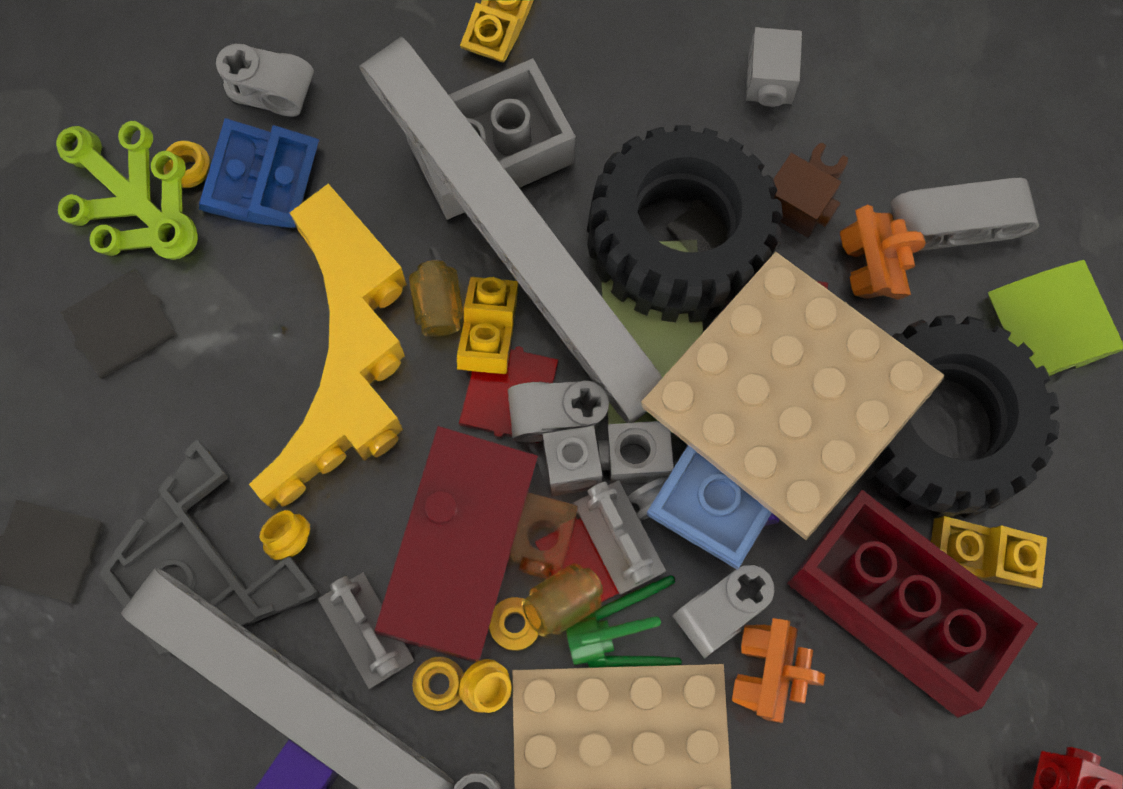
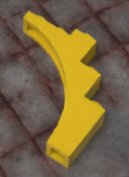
M329 184L289 212L299 233L316 256L324 277L330 310L329 348L319 389L303 423L280 455L249 484L258 497L272 510L279 504L284 507L298 499L306 490L304 484L319 472L327 474L337 468L345 460V452L349 448L353 447L364 461L371 455L379 457L388 452L399 440L397 435L403 431L397 416L371 387L370 383L375 379L377 381L387 379L399 368L401 364L399 360L405 357L399 340L373 310L377 307L385 308L392 304L401 295L402 288L407 283L401 266Z

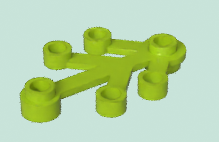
M129 121L123 124L119 130V142L124 148L128 149L129 180L101 155L102 144L95 133L80 126H72L60 132L56 140L60 157L68 163L89 170L116 196L87 200L74 194L67 195L61 199L58 205L60 218L67 223L83 226L90 220L138 216L148 226L147 228L120 231L109 225H99L93 229L90 235V245L96 252L107 256H115L122 250L152 247L159 256L176 260L194 250L198 240L197 230L192 219L182 212L181 179L185 174L186 166L181 157L170 151L157 153L151 161L152 173L155 177L162 180L161 210L151 202L149 148L153 143V134L148 127L137 121ZM140 130V139L137 143L132 144L133 134ZM76 139H78V145L72 151V146ZM169 160H172V170L168 174H164V165ZM79 203V213L72 217V208ZM174 226L175 236L171 241L167 242V234ZM111 233L112 241L105 248L103 239L107 234Z

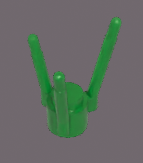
M672 575L666 576L600 608L577 614L578 621L565 624L574 665L588 662L589 668L682 665V660L679 657L605 655L607 652L615 651L612 639L658 627L661 624L659 617L654 616L609 627L608 620L599 621L673 585L675 577Z

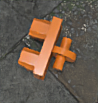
M865 205L856 209L857 221L840 231L842 246L846 253L854 257L865 254L868 265L851 272L849 278L854 295L865 299L884 295L897 300L910 296L911 293L905 270L915 267L913 253L925 247L924 235L917 231L907 232L904 219L893 220V215L890 213L874 212L871 205Z
M773 618L772 625H745L741 653L746 656L766 659L763 678L738 674L735 679L732 695L734 703L757 712L756 715L767 721L783 723L790 681H792L789 701L803 704L806 701L808 684L824 686L825 681L824 673L811 669L814 651L812 649L798 647L795 666H792L798 629L790 626V621Z

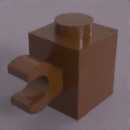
M822 142L813 149L809 162L791 152L773 179L778 189L774 199H778L782 204L783 217L780 222L807 238L810 237L817 224L826 228L839 208L841 202L835 200L834 197L842 182L838 179L843 174L848 162V157L843 155L836 165H825L821 161V157L826 145Z

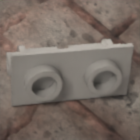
M619 480L610 485H607L606 482L599 483L587 491L589 495L573 502L620 595L666 572Z
M364 572L352 579L344 576L336 580L329 586L331 591L318 598L368 689L373 688L415 662L404 642L375 634L374 630L382 604Z

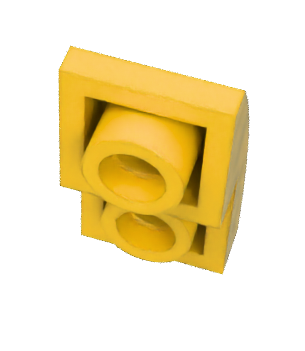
M482 0L481 4L476 3L460 47L504 63L521 32L534 0Z
M470 277L464 304V323L457 351V370L507 374L517 303L518 281L502 280L495 277Z
M947 516L934 519L931 542L980 580L1033 589L1042 588L1047 537L1002 525L989 528Z

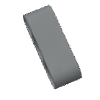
M1008 178L919 189L900 194L890 203L894 220L904 219L907 232L917 231L924 235L926 244L919 251L1010 240L1026 236L1039 227L1029 182L1025 178Z

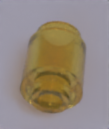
M440 260L419 264L417 270L409 275L415 323L421 326L422 335L428 337H440L456 333L461 329L460 320L464 317L457 270L446 266V263Z
M572 563L531 588L529 596L522 600L523 612L529 624L540 636L546 637L551 633L559 635L600 609V595L603 594V587L598 576L590 568H582L580 565Z

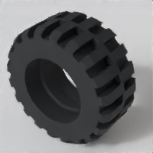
M675 125L673 132H665L664 127L648 130L645 140L642 141L639 136H635L625 142L621 153H613L604 164L603 174L598 175L587 224L589 256L597 260L595 271L601 281L605 283L610 280L613 281L611 293L621 302H624L628 297L635 301L634 310L648 316L650 309L662 312V321L675 323L679 314H688L690 323L705 321L709 310L712 311L713 315L718 316L769 260L779 242L781 234L779 223L783 214L781 202L778 199H774L778 189L773 178L770 175L763 176L761 174L765 165L755 154H751L748 157L742 152L744 145L733 138H730L728 142L718 138V131L704 128L703 133L691 131L690 125ZM664 198H682L693 201L706 208L715 216L723 229L726 242L714 249L703 252H683L672 249L657 241L646 230L640 220L638 211L647 204Z
M953 315L936 316L930 325L924 320H919L908 325L902 334L895 333L892 336L944 374L943 379L955 382L972 392L983 405L988 415L991 429L989 447L983 456L975 460H958L944 456L929 447L917 434L909 419L863 474L867 480L876 476L884 484L879 493L889 501H892L897 496L907 500L904 509L917 515L928 509L932 510L934 519L943 516L952 518L957 514H960L963 518L979 515L987 509H993L1027 488L1036 480V472L1046 467L1053 455V451L1048 445L1058 439L1060 423L1057 420L1050 419V415L1060 408L1057 394L1055 392L1048 393L1045 384L1051 380V377L1045 366L1035 367L1029 359L1034 352L1024 342L1017 347L1008 340L1011 332L998 325L992 331L983 328V319L967 316L960 324H956Z

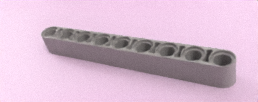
M399 37L363 62L359 68L374 93L593 382L605 390L609 403L626 423H634L646 414L647 411L643 409L641 401L663 377L411 45L403 37Z

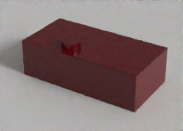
M437 426L374 630L376 635L473 663L480 660L538 458L537 455Z
M863 490L844 507L787 583L957 718L983 708L1038 625L1037 622Z

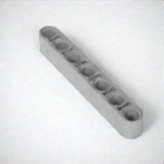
M155 567L121 612L122 616L141 632L358 789L454 788L455 781L444 771L165 571Z

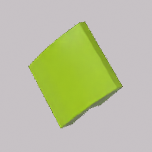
M1085 260L1046 270L988 292L1002 328L1011 332L1008 340L1017 347L1024 342L1034 352L1029 359L1036 368L1042 365L1045 366L1049 376L1073 366L1079 368L1123 351V342Z

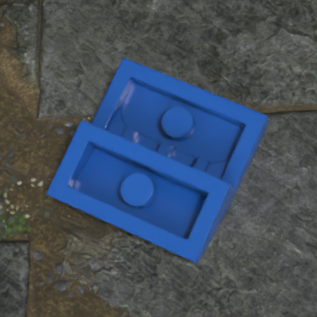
M225 118L199 202V210L246 222L295 228L296 225L289 212L302 203L319 139L275 125L272 126L271 132Z

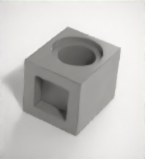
M755 27L748 53L746 101L759 102L764 106L770 107L793 103L800 82L802 31Z
M659 421L608 424L607 440H598L601 470H609L610 484L618 480L621 484L649 483L661 477H669L674 469L671 432ZM628 444H638L646 450L648 458L642 463L632 464L623 459L620 450Z
M594 426L543 433V448L551 496L588 491L593 486L602 483V470Z

